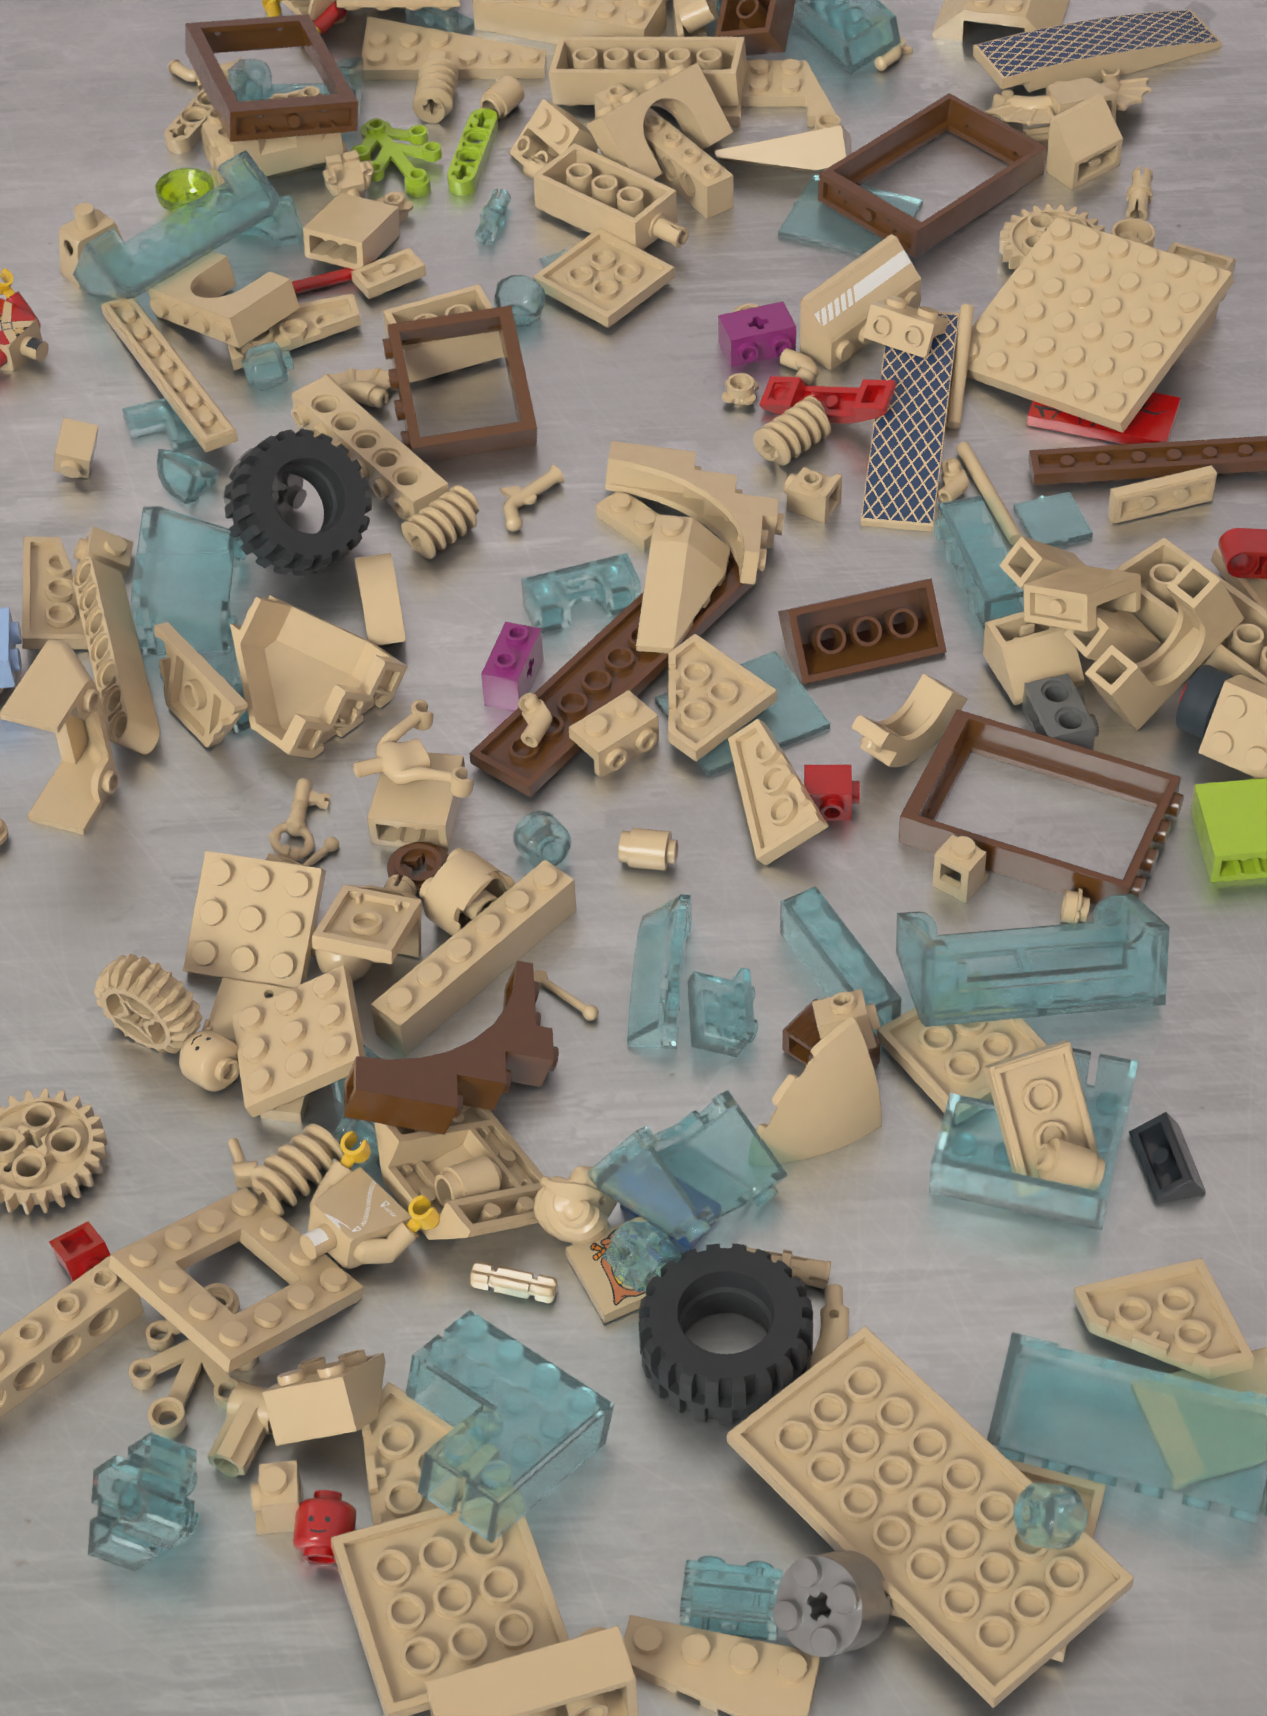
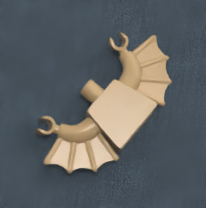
M1102 69L1101 83L1085 77L1065 82L1059 80L1047 86L1046 95L1013 96L1012 90L1005 89L1001 95L994 94L992 109L986 110L985 113L1001 119L1003 123L1018 122L1027 126L1050 124L1051 117L1100 93L1104 96L1116 122V108L1125 111L1130 105L1142 103V97L1147 93H1151L1152 89L1147 86L1149 82L1147 77L1120 80V69H1116V73L1111 75L1106 74L1105 69Z

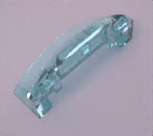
M680 894L642 916L637 935L631 981L627 1045L630 1047L677 1049L679 1027L677 1026L681 1003L680 988L686 939L690 936L692 927V894Z

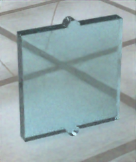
M1070 492L1048 497L1041 495L1038 499L1014 504L1013 510L1029 539L1053 547L1060 545L1067 547L1069 543L1093 537L1091 528Z

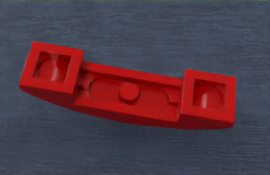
M770 376L759 405L764 410L781 415L786 410L794 407L796 403L804 400L805 397L812 396L824 407L830 424L863 422L886 414L897 384L895 380L863 379L860 387L806 386L801 377Z

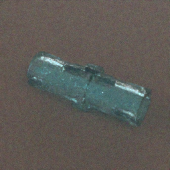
M494 189L488 204L481 210V221L475 231V238L482 245H485L488 236H490L487 242L488 245L493 244L498 229L506 221L505 212L511 202V196L504 189L500 190L498 197V189Z

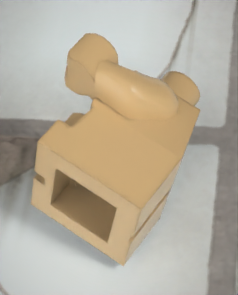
M357 150L345 152L342 156L336 154L325 157L326 170L323 171L325 186L334 197L339 193H345L365 198V191L370 187L374 172L371 160L360 162Z

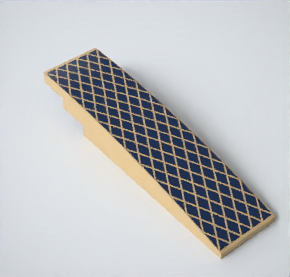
M1192 10L1162 11L1098 18L1019 33L974 45L973 57L1001 89L1023 84L1031 92L1045 88L1059 80L1065 82L1085 77L1099 83L1101 82L1102 69H1105V73L1110 75L1115 74L1116 69H1120V76H1124L1221 48L1222 42Z
M938 313V316L949 319L945 333L933 337L929 355L926 357H920L885 345L880 380H895L897 386L886 414L874 419L861 526L933 532L947 428L959 313Z

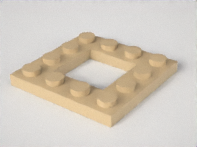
M246 1187L112 1253L109 1261V1268L227 1373L360 1301L364 1289L358 1281L327 1255L322 1254L315 1259L308 1258L300 1245L302 1234L277 1215ZM237 1242H241L290 1285L233 1314L187 1274L184 1269Z

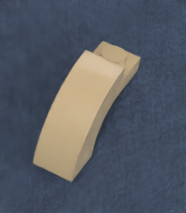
M391 553L354 558L367 640L376 646L406 641Z

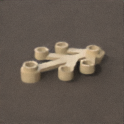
M213 1283L204 1287L233 1314L240 1311L239 1297L233 1289L222 1283ZM158 1320L152 1322L146 1328L145 1335L149 1347L153 1351L161 1353L150 1358L135 1360L129 1366L128 1373L131 1383L135 1388L146 1390L156 1384L158 1374L182 1363L169 1395L157 1399L148 1409V1420L153 1433L161 1438L172 1439L177 1437L186 1427L187 1416L184 1407L202 1366L214 1386L215 1401L221 1409L226 1410L229 1397H221L222 1393L227 1390H233L238 1381L231 1378L229 1373L222 1369L190 1339L172 1347L175 1340L174 1336L182 1332L168 1320ZM158 1333L167 1334L162 1339H153V1337ZM259 1357L238 1367L236 1370L241 1372L252 1370L258 1364ZM140 1371H150L146 1377L136 1376ZM167 1419H175L171 1424L162 1425Z

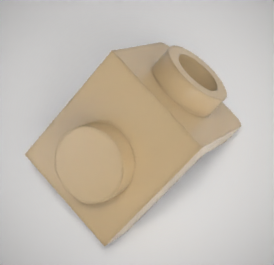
M93 526L86 539L80 538L78 540L73 558L78 559V565L84 557H90L120 570L124 576L130 566L133 541Z

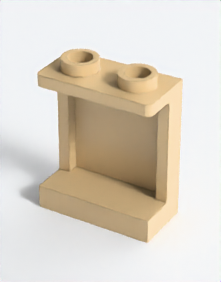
M1077 564L1024 584L1025 622L1089 632L1096 629V606L1127 612H1137L1141 609V574Z

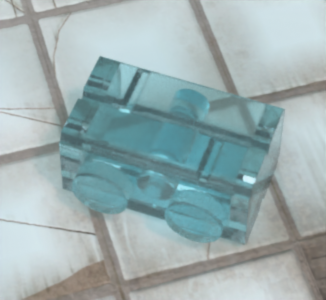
M702 1556L698 1561L686 1560L680 1602V1625L744 1638L777 1641L779 1628L773 1620V1609L776 1605L777 1590L783 1577V1570L774 1569L771 1564L764 1561H750L746 1566L726 1564L723 1559L716 1556Z

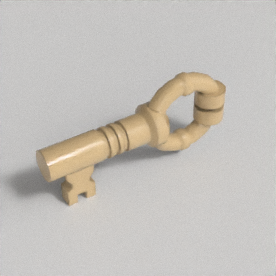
M302 778L297 781L289 819L277 825L269 834L270 844L275 853L295 861L307 857L315 848L313 835L306 828V823L304 822L308 805H317L318 808L327 810L331 795L316 793V791L312 790V782L308 779ZM286 832L294 837L302 836L305 840L303 843L304 847L300 849L299 847L292 846V849H289L290 845H281L279 842L281 834Z

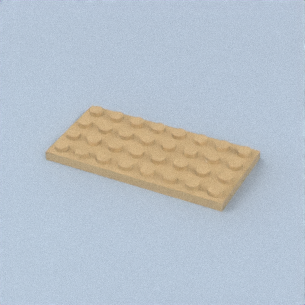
M866 1326L727 1433V1443L835 1551H856L868 1557L878 1566L885 1579L881 1582L884 1587L885 1596H890L891 1607L993 1708L1133 1587L1134 1577Z

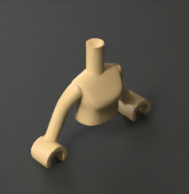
M420 699L412 703L411 714L380 739L376 745L375 758L354 762L353 764L357 778L383 772L391 781L398 785L418 780L450 782V792L460 798L470 796L474 785L472 779H467L468 771L463 766H457L452 771L431 769L428 753L418 738L406 742H397L412 728L417 730H428L431 728L434 714L430 711L427 712V702Z

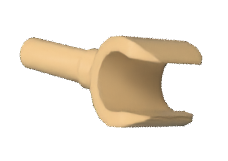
M232 1138L228 1141V1145L233 1157L236 1187H252L251 1171L255 1166H258V1161L245 1162L238 1139Z

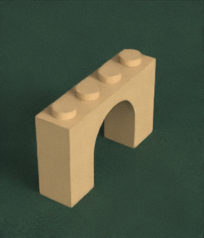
M683 62L667 71L669 78L662 81L661 77L658 76L645 83L643 87L646 91L638 94L635 89L619 98L620 106L614 108L611 103L596 111L597 119L588 123L587 126L603 157L651 179L663 174L644 136L643 122L650 106H658L669 111L678 121L684 135L701 149L709 147L733 133L698 62L687 68Z
M208 249L147 287L151 299L150 307L157 317L238 348L300 308L291 279L270 271L241 290L221 296L235 287L236 281L228 257Z
M1021 536L999 566L1021 589H1024L1025 583L1077 564H1085L1072 552ZM1097 606L1096 629L1089 632L1067 629L1064 633L1086 658L1095 661L1113 645L1131 661L1138 663L1151 656L1162 644L1132 612Z
M1194 558L1166 587L1178 605V617L1172 632L1162 646L1145 660L1134 663L1111 645L1085 672L1110 709L1136 731L1149 720L1244 619L1222 580Z

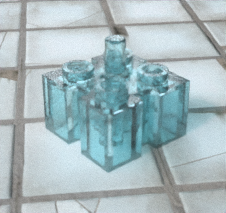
M150 1432L128 1447L127 1458L115 1455L93 1470L91 1503L98 1506L97 1516L90 1520L88 1555L134 1572L157 1558L163 1548L170 1550L193 1536V1530L199 1526L200 1515L194 1512L195 1501L189 1499L188 1496L193 1492L197 1484V1450Z

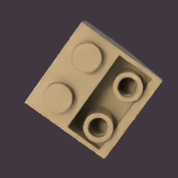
M1098 93L1050 118L1046 172L1071 190L1120 165L1123 137L1103 95Z
M543 99L509 153L524 166L526 161L531 159V156L549 163L574 143L595 153L599 147L588 128L566 110Z
M1024 611L985 622L983 656L1013 704L1023 703L1024 683L1068 673L1075 687L1084 685L1085 678L1077 648L1064 635L1067 629L1025 622Z
M360 1349L338 1356L339 1361L326 1363L325 1357L313 1358L299 1363V1369L278 1375V1383L262 1391L276 1446L356 1432L376 1420L386 1364L384 1353L366 1356L365 1350Z

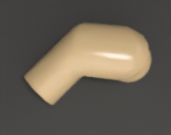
M785 348L782 352L780 364L797 370L798 372L795 377H801L806 386L812 385L814 378L818 377L819 369L813 359L789 348Z
M955 458L947 459L941 464L943 472L941 477L945 486L937 492V498L943 505H950L968 488L967 475L964 469L960 468L959 460Z
M526 693L518 702V707L522 710V716L528 724L521 735V740L529 747H536L551 725L552 715L545 703L538 699L536 694Z

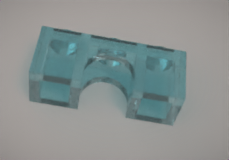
M628 553L521 579L523 606L532 627L541 628L542 633L571 626L570 607L578 602L590 601L597 603L603 608L606 617L620 614L641 594V581Z

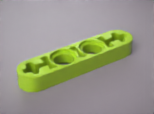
M476 109L468 117L447 172L448 189L454 195H469L478 186L498 132L497 113L492 109ZM473 141H483L479 143H471ZM466 160H476L472 162H463Z

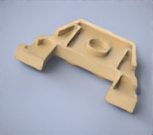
M796 59L747 60V73L739 106L721 107L730 127H741L742 107H807V127H814L816 117L822 113L836 114L807 60Z

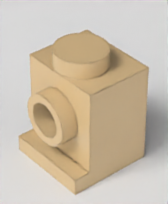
M805 467L802 468L798 475L791 473L784 485V493L787 494V510L825 524L841 503L842 475L835 473L833 477Z
M952 834L934 854L932 886L967 903L988 879L989 873L985 872L986 852L976 846L971 838L966 836L956 837ZM955 871L961 873V882L950 876Z
M297 1460L259 1464L258 1483L251 1484V1500L253 1512H256L257 1535L294 1531L295 1514L299 1508V1503L303 1501V1485Z

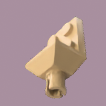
M392 875L386 881L384 888L373 885H343L312 934V948L328 951L335 955H348L368 959L376 963L392 964L397 954L419 958L421 955V899L416 897L417 889L414 882L410 878L403 876L399 885L395 886L399 881V875Z

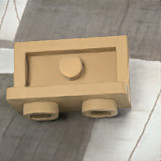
M887 296V299L870 305L863 337L920 357L929 355L933 337L945 333L949 320L938 316L939 311L933 308L919 306L916 309L907 306L906 300L895 296Z
M628 690L569 727V738L594 759L595 774L603 778L610 772L620 769L626 762L640 753L650 750L659 741L658 715Z

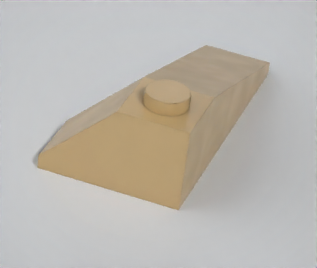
M842 125L715 150L716 157L723 162L812 174L821 173L852 153L851 136Z
M656 515L650 544L636 651L669 653L679 646L692 628L695 616L701 608H705L709 603L710 595L717 585L720 586L726 578L730 547L693 517Z

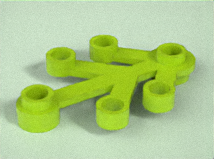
M380 118L370 119L363 124L361 136L364 140L361 144L352 147L351 151L357 150L360 162L371 160L370 153L374 147L382 148L375 161H371L374 168L371 182H378L384 178V171L390 160H392L405 176L404 182L407 195L415 198L428 195L431 191L430 176L424 169L415 168L406 157L421 158L428 162H436L442 158L440 143L435 141L427 142V128L423 125H414L409 130L392 128L389 122ZM393 140L409 141L413 145L396 143Z

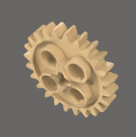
M1046 204L1045 210H1040L1035 205L1033 206V212L1030 213L1022 209L1020 217L1011 215V222H1004V229L1000 231L999 253L1003 254V262H1009L1010 270L1016 269L1056 217L1105 232V226H1098V218L1088 220L1089 212L1087 211L1076 214L1077 207L1065 211L1063 204H1060L1057 209H1052L1050 204Z
M47 1088L42 1090L39 1098H33L30 1090H26L24 1100L20 1102L12 1095L8 1096L9 1106L6 1108L0 1106V1204L5 1201L7 1210L10 1213L19 1204H22L25 1214L29 1215L33 1206L40 1204L42 1211L47 1213L49 1202L54 1200L62 1208L65 1207L64 1196L67 1194L79 1199L81 1194L78 1186L82 1184L92 1187L94 1182L91 1173H102L103 1168L100 1160L107 1159L108 1156L105 1148L108 1142L100 1116L94 1115L90 1104L82 1107L80 1097L77 1095L67 1101L64 1090L58 1092L54 1098H50Z

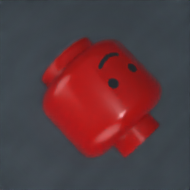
M332 1490L315 1491L314 1498L306 1499L299 1503V1508L295 1514L293 1546L303 1553L305 1561L317 1564H336L331 1548V1537L355 1531L356 1509L348 1502L342 1501V1493Z

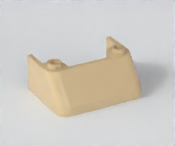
M50 639L45 643L1 709L0 719L54 732L62 761L28 813V821L85 835L109 794L116 791L119 784V772L116 771L100 704V692L97 690L95 682L68 643Z

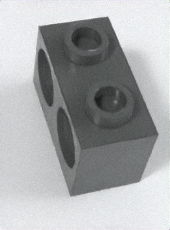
M1068 673L1024 683L1022 711L1033 732L1093 750L1095 737L1099 735L1098 722L1094 714L1088 713L1085 707L1083 692L1080 687L1075 688Z

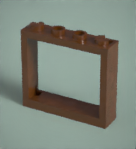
M511 305L387 324L388 338L382 339L385 360L392 359L394 368L388 369L391 390H398L400 400H394L397 421L404 420L406 431H400L401 442L422 461L431 462L537 445V425ZM499 331L518 422L420 437L402 346Z

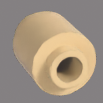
M502 76L483 93L480 108L494 110L497 113V119L506 117L524 99V90L521 83L511 76Z
M632 828L631 831L621 832L618 859L619 862L628 863V867L667 871L670 863L676 864L679 843L678 840H672L671 831Z
M1052 1138L1047 1144H1042L1035 1157V1167L1038 1169L1041 1180L1079 1193L1086 1190L1090 1192L1095 1191L1104 1176L1105 1162L1102 1158L1097 1157L1095 1151L1058 1138Z
M478 1156L444 1168L442 1173L435 1177V1194L440 1204L444 1207L446 1201L499 1191L502 1183V1174L495 1162H492L486 1156Z

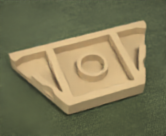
M168 622L154 625L155 637L161 638L164 641L167 657L159 659L160 671L164 681L163 690L166 706L206 748L219 745L245 712L248 703Z

